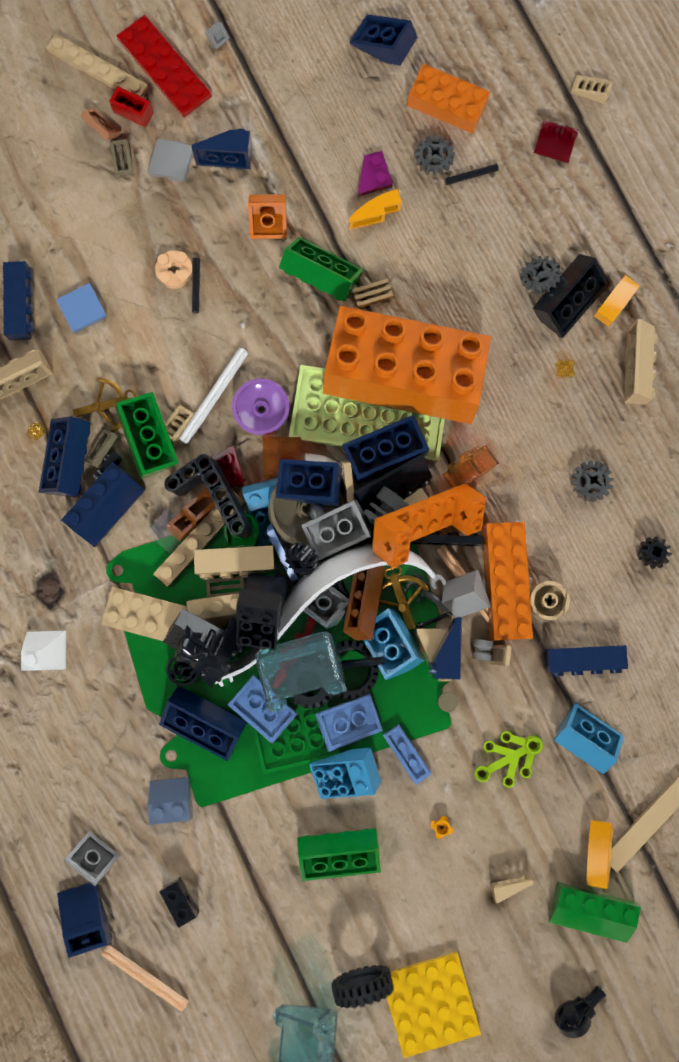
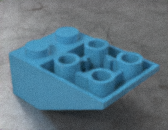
M278 477L242 487L248 513L254 517L260 528L258 546L271 543L266 528L271 524L268 514V503L271 492L277 484Z
M371 747L351 749L309 764L321 799L375 795L381 784V778Z

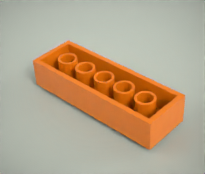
M525 522L486 523L482 526L485 587L491 607L488 608L489 641L533 639Z

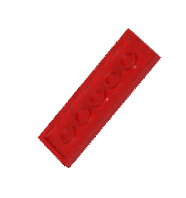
M145 14L116 35L118 41L183 118L212 97L207 87Z

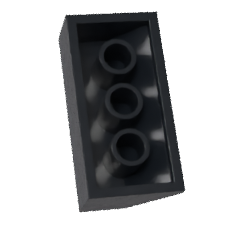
M579 254L562 273L560 282H556V287H550V291H547L532 308L539 320L561 338L568 333L609 285L596 258Z
M421 454L354 491L355 500H358L363 512L365 509L372 513L376 511L369 505L371 502L378 506L381 505L376 495L384 486L405 499L413 494L414 489L418 487L423 489L430 485L429 481H431L432 475L425 457Z

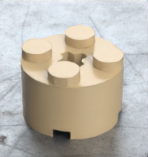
M545 581L537 584L530 590L531 615L541 621H551L562 617L570 605L568 592L560 583L555 581ZM548 598V600L551 601V604L547 605L545 599Z

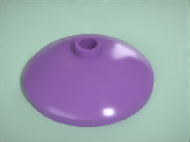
M254 379L246 382L237 390L232 402V411L236 422L242 429L255 435H267L275 432L285 423L289 414V400L283 388L274 381ZM263 407L265 408V411L263 413H260L258 411L259 408Z

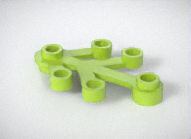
M508 731L501 732L500 740L502 742H513L522 746L517 750L496 745L490 740L485 741L483 749L486 752H495L505 756L486 767L483 765L476 767L474 770L475 778L480 782H486L490 779L491 773L509 764L507 774L502 778V784L507 788H511L515 784L514 776L519 758L525 754V763L519 769V774L523 778H529L532 775L531 767L534 756L543 749V742L538 736L530 735L527 738H521L512 735ZM505 733L509 734V739L507 741L503 739V735ZM532 741L536 743V747L533 749L529 746ZM487 743H492L493 747L491 750L486 749ZM525 768H527L529 771L528 775L526 776L522 774V771ZM480 770L485 771V775L483 777H479L478 772ZM507 778L512 780L510 785L505 784Z

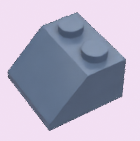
M190 777L150 781L148 796L149 825L189 821L193 817Z

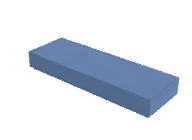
M272 524L266 527L267 535L292 582L298 580V572L294 573V570L288 568L289 564L285 562L287 550L280 536L276 533Z
M399 724L383 734L415 785L431 775V772Z

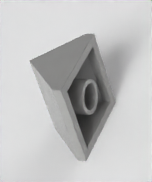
M478 570L446 581L444 585L442 604L455 617H463L491 607Z
M330 586L318 595L303 611L327 629L339 623L347 610L349 599Z
M89 831L64 859V862L96 886L120 855Z

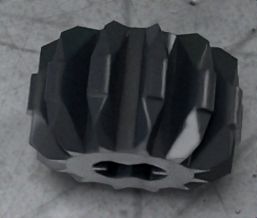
M655 536L653 540L648 537L646 542L640 543L642 548L638 549L637 552L642 553L639 560H645L644 566L650 564V568L655 569L656 566L662 568L663 563H669L667 557L671 556L672 553L667 552V549L671 548V546L664 545L665 539L659 541L658 536ZM656 550L657 554L653 556L652 551Z
M296 542L285 554V562L289 564L288 568H292L294 573L298 572L300 576H308L319 563V556L315 554V550L310 548V544L306 546L304 542L300 544Z

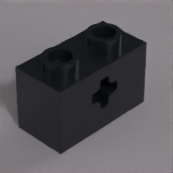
M181 877L163 886L159 891L178 928L195 919L199 914Z

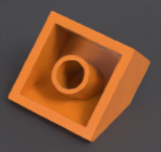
M286 194L249 195L250 239L287 238Z

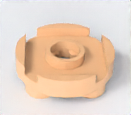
M168 251L158 256L155 272L158 280L166 285V287L172 289L181 288L192 277L193 266L184 252ZM172 266L179 267L174 274L172 271H169Z

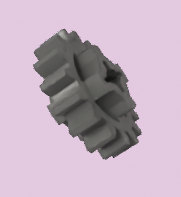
M436 135L433 136V139L427 136L426 142L420 140V145H417L415 152L416 165H421L420 171L426 169V175L433 172V176H436V172L443 175L444 169L449 171L455 156V152H452L454 146H449V140L444 142L443 136L437 139Z
M539 256L538 260L531 258V263L525 262L526 267L521 268L520 279L522 286H525L527 291L532 289L534 294L539 290L540 294H542L543 290L546 289L549 292V287L555 288L556 282H560V276H562L559 263H556L554 258L549 260V256H546L545 259Z
M590 460L588 464L585 462L580 464L581 468H575L577 473L571 475L575 480L570 483L576 486L573 492H579L578 498L584 496V501H588L591 498V501L595 502L597 498L602 500L604 498L603 495H609L607 489L613 488L609 482H612L614 478L608 476L612 473L611 471H605L607 465L601 467L600 461H597L594 465L593 461ZM591 478L594 479V484H590ZM589 490H594L595 492H598V493H589L588 491H589Z

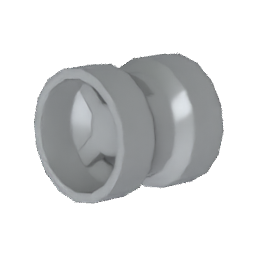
M474 639L475 651L472 653V659L491 661L492 655L490 650L493 647V641Z

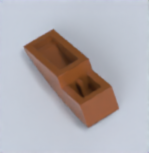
M207 487L184 506L182 511L168 523L167 530L179 542L188 536L216 506Z

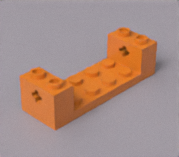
M462 484L375 519L372 552L394 568L408 562L410 542L450 525H453L467 536L482 530L487 497L467 484Z

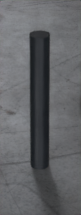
M496 163L444 178V183L447 186L499 170Z
M193 258L192 313L197 314L199 313L200 258Z
M382 656L333 661L331 665L333 666L332 669L385 664V658Z

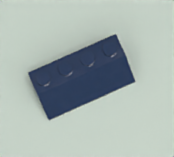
M71 416L51 419L38 493L78 497L81 490V476L84 472L83 464L87 453V440L90 435V422Z
M112 462L61 521L93 547H96L144 493L145 489Z
M177 686L167 701L159 725L228 761L246 727L247 721L193 694L189 690Z

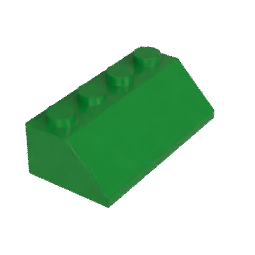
M301 237L295 239L285 248L279 268L286 274L293 275L303 283L311 284L319 291L327 292L335 299L344 302L351 295L352 289L356 286L364 270Z
M153 392L116 403L115 410L140 479L158 474L179 464Z
M376 828L297 837L302 881L381 872Z
M557 882L549 923L628 943L637 929L641 907L632 901Z

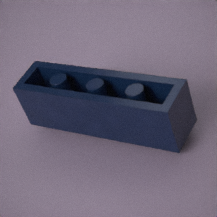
M26 261L3 262L4 335L9 340L32 339V333H34V324L31 322V315H34V307L31 303L34 290L33 286H31V279H33L34 274L33 269L30 268Z
M627 646L545 649L546 673H552V676H564V672H571V675H583V671H591V675L603 674V670H610V674L622 673V669H628Z

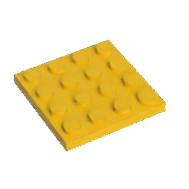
M457 951L390 971L394 991L390 996H387V1001L403 1058L481 1035Z

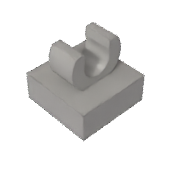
M217 21L205 31L212 47L216 50L229 39L220 21Z

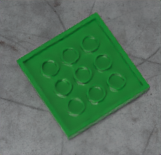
M317 679L302 683V686L306 692L317 694L321 690L322 681ZM285 687L272 690L298 714L272 744L253 728L263 774L309 764L339 754L338 748L332 751L327 750L315 713L329 708L328 702L318 708H302L300 704L296 705L293 703V698L290 699L288 697L290 693L286 691Z

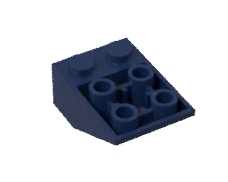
M88 882L57 893L62 936L68 958L107 946L113 938L98 885L95 886Z

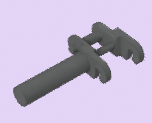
M419 573L418 575H414L416 578L422 580L428 587L430 586V580L426 581L425 579H423L420 576L421 573ZM410 581L403 591L405 592L410 585H414L417 588L420 586ZM421 590V594L416 600L417 602L424 595L446 613L448 612V609L442 604V599L430 590Z

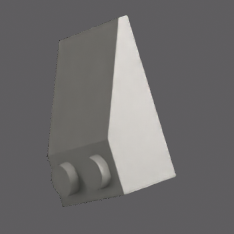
M358 500L347 503L301 525L312 550H315V554L319 556L318 560L374 535Z

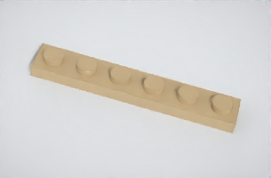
M56 33L46 47L49 53L115 90L119 86L143 98L149 89L148 84Z
M235 493L242 507L245 504V501L238 494ZM217 506L208 513L155 571L154 575L167 587L194 560V550H203L224 527L225 522ZM234 508L230 511V515L233 514Z

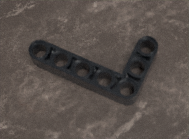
M199 455L165 479V489L177 496L186 494L204 482L228 530L240 538H247L251 535L252 526L219 463L209 455ZM234 508L233 514L230 515V511ZM243 525L242 530L238 532L239 526Z

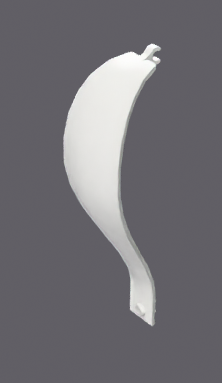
M373 543L347 547L321 559L312 573L308 576L303 575L285 599L278 639L318 595L337 581L362 570L388 565L372 552ZM409 550L408 562L403 564L414 565L425 570L430 577V585L434 589H437L435 585L437 580H441L443 585L446 584V580L441 575L435 574L419 555ZM252 647L242 656L231 660L230 663L232 665L228 673H224L221 681H216L215 684L219 683L221 687L224 686L222 680L225 678H229L230 682H233V676L244 672L256 664L270 649Z

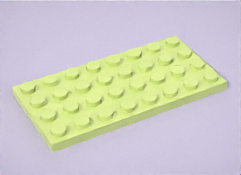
M300 365L289 439L342 447L344 443L414 415L429 447L428 455L424 456L425 460L439 461L445 419L323 394L325 368Z

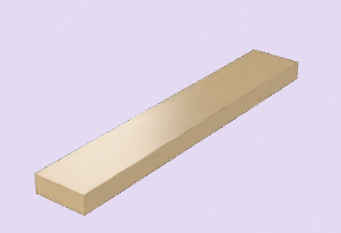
M679 775L611 846L613 849L611 868L618 873L678 809Z

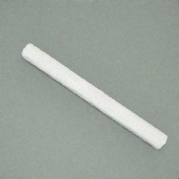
M240 347L180 435L179 439L185 444L191 441L247 357L248 353L245 349Z

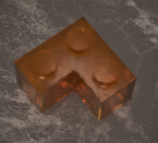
M263 437L264 479L278 477L280 459L302 460L301 437Z
M487 445L481 448L476 446L472 450L463 453L459 457L461 459L459 462L454 461L447 466L448 470L442 475L451 488L462 484L469 485L492 470L499 462Z

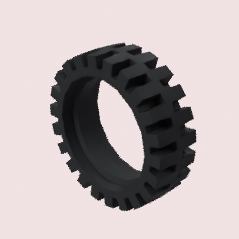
M343 641L332 646L323 659L326 660L327 664H332V661L339 653L348 650L357 651L365 658H372V655L367 646L360 642ZM377 665L369 666L368 677L358 688L346 689L336 684L338 688L334 694L345 699L359 698L367 694L377 681L379 667Z
M376 965L371 967L364 966L362 969L360 967L356 968L357 970H350L349 973L345 972L342 976H337L331 983L335 1004L340 1008L345 1007L349 1009L351 1006L352 1008H357L358 1006L365 1007L366 1004L372 1005L373 1002L378 1003L381 999H386L394 991L390 969L382 965L377 967Z

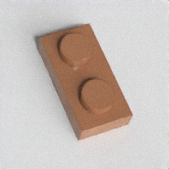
M95 108L82 111L81 118L87 122V125L94 128L102 138L109 140L119 137L121 131Z

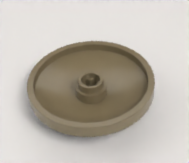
M276 484L271 492L268 503V514L276 533L289 544L293 545L296 542L299 544L304 542L306 546L310 543L301 525L312 520L309 509L314 504L276 498ZM341 490L339 492L338 506L322 505L326 513L345 505Z

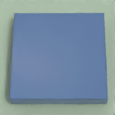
M90 283L56 299L73 333L107 317Z

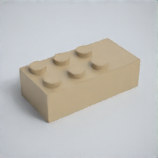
M273 546L194 550L195 574L203 580H213L214 576H220L222 579H231L233 575L248 578L249 573H276L275 549Z
M112 587L101 625L163 641L182 609L188 611L187 606Z

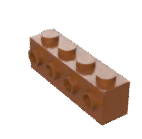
M383 566L362 570L353 575L343 632L354 640H372L385 569Z

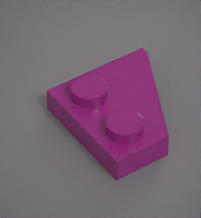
M379 151L365 155L358 196L391 188L393 183L383 152Z

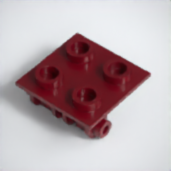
M543 120L533 153L569 163L579 130L575 127H567L565 124L560 125V123L557 124L549 120Z
M234 446L210 456L219 463L231 488L245 485L246 480L243 477L241 464Z

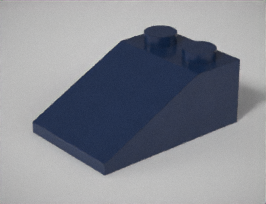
M367 14L352 37L350 44L385 63L401 66L418 37L411 20Z
M245 129L228 130L192 144L196 166L251 170L253 148L250 131Z
M280 459L276 498L309 504L338 506L342 468L337 462Z
M462 617L452 619L432 657V662L428 664V674L432 675V679L461 680Z

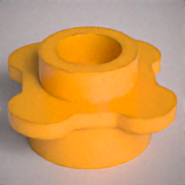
M441 816L439 820H433L430 823V827L434 829L437 839H442L444 836L453 833V827L449 825L447 816Z

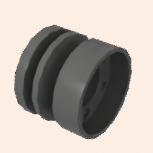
M384 486L376 495L381 505L378 506L371 502L369 505L376 511L372 513L365 509L363 513L374 525L376 518L409 506V504Z

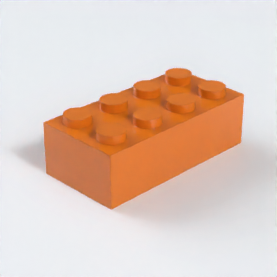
M423 63L408 95L407 106L474 134L488 103L491 91Z

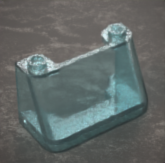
M319 632L278 644L276 650L262 649L255 655L266 705L270 713L282 710L287 704V697L324 687L327 693L332 695L347 691L340 654L332 635L328 632Z
M285 1004L275 1009L273 1014L275 1025L282 1027L278 1062H334L337 1011L329 1008Z

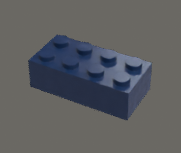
M411 415L342 444V451L346 460L351 463L352 473L357 484H360L391 471L421 454L423 456L428 455L429 447L414 415Z

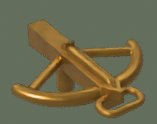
M98 377L96 381L101 383L96 403L73 409L74 416L79 417L99 412L113 426L111 432L114 433L121 428L120 421L117 424L114 423L102 410L113 408L117 402L130 399L127 395L128 392H132L133 397H136V394L132 389L126 390L123 394L116 383L109 379ZM104 383L114 388L118 398L100 402Z
M400 566L386 568L384 570V577L390 580L382 584L380 596L387 587L392 585L398 603L379 600V603L398 607L399 611L402 612L407 629H413L416 625L409 604L422 589L428 591L429 588L422 580L416 577L400 576L402 574ZM395 568L399 569V573L397 574L392 571L391 576L386 575V572ZM403 581H411L420 585L408 600L401 585Z

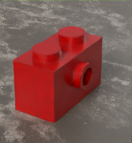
M117 86L109 100L113 113L146 128L154 114L150 101Z

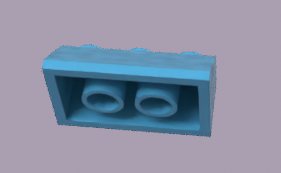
M388 608L376 616L372 640H364L372 657L383 656L385 658V664L377 665L385 680L408 672L425 661L398 611Z
M575 703L559 726L554 741L604 774L617 762L624 735Z

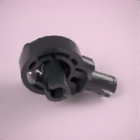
M174 654L168 659L165 666L168 679L177 686L191 685L200 674L194 671L187 663L177 661Z
M596 986L586 997L578 996L574 1001L570 1000L561 1004L555 1012V1022L559 1031L568 1038H578L586 1034L591 1027V1019L596 1015L594 1008L606 997L604 991L601 988L599 989V986Z

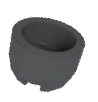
M314 504L310 507L309 514L313 520L326 514V511L322 505Z

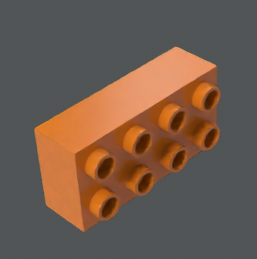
M340 306L324 372L323 394L472 424L480 404L491 336Z

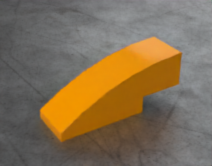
M398 189L373 198L355 211L348 219L349 230L384 222L385 214L400 211L402 202Z
M625 275L594 317L609 327L640 285Z
M591 820L587 859V886L608 889L614 829L611 823Z

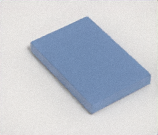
M254 674L227 704L271 744L298 714Z
M370 693L315 713L328 751L383 731Z

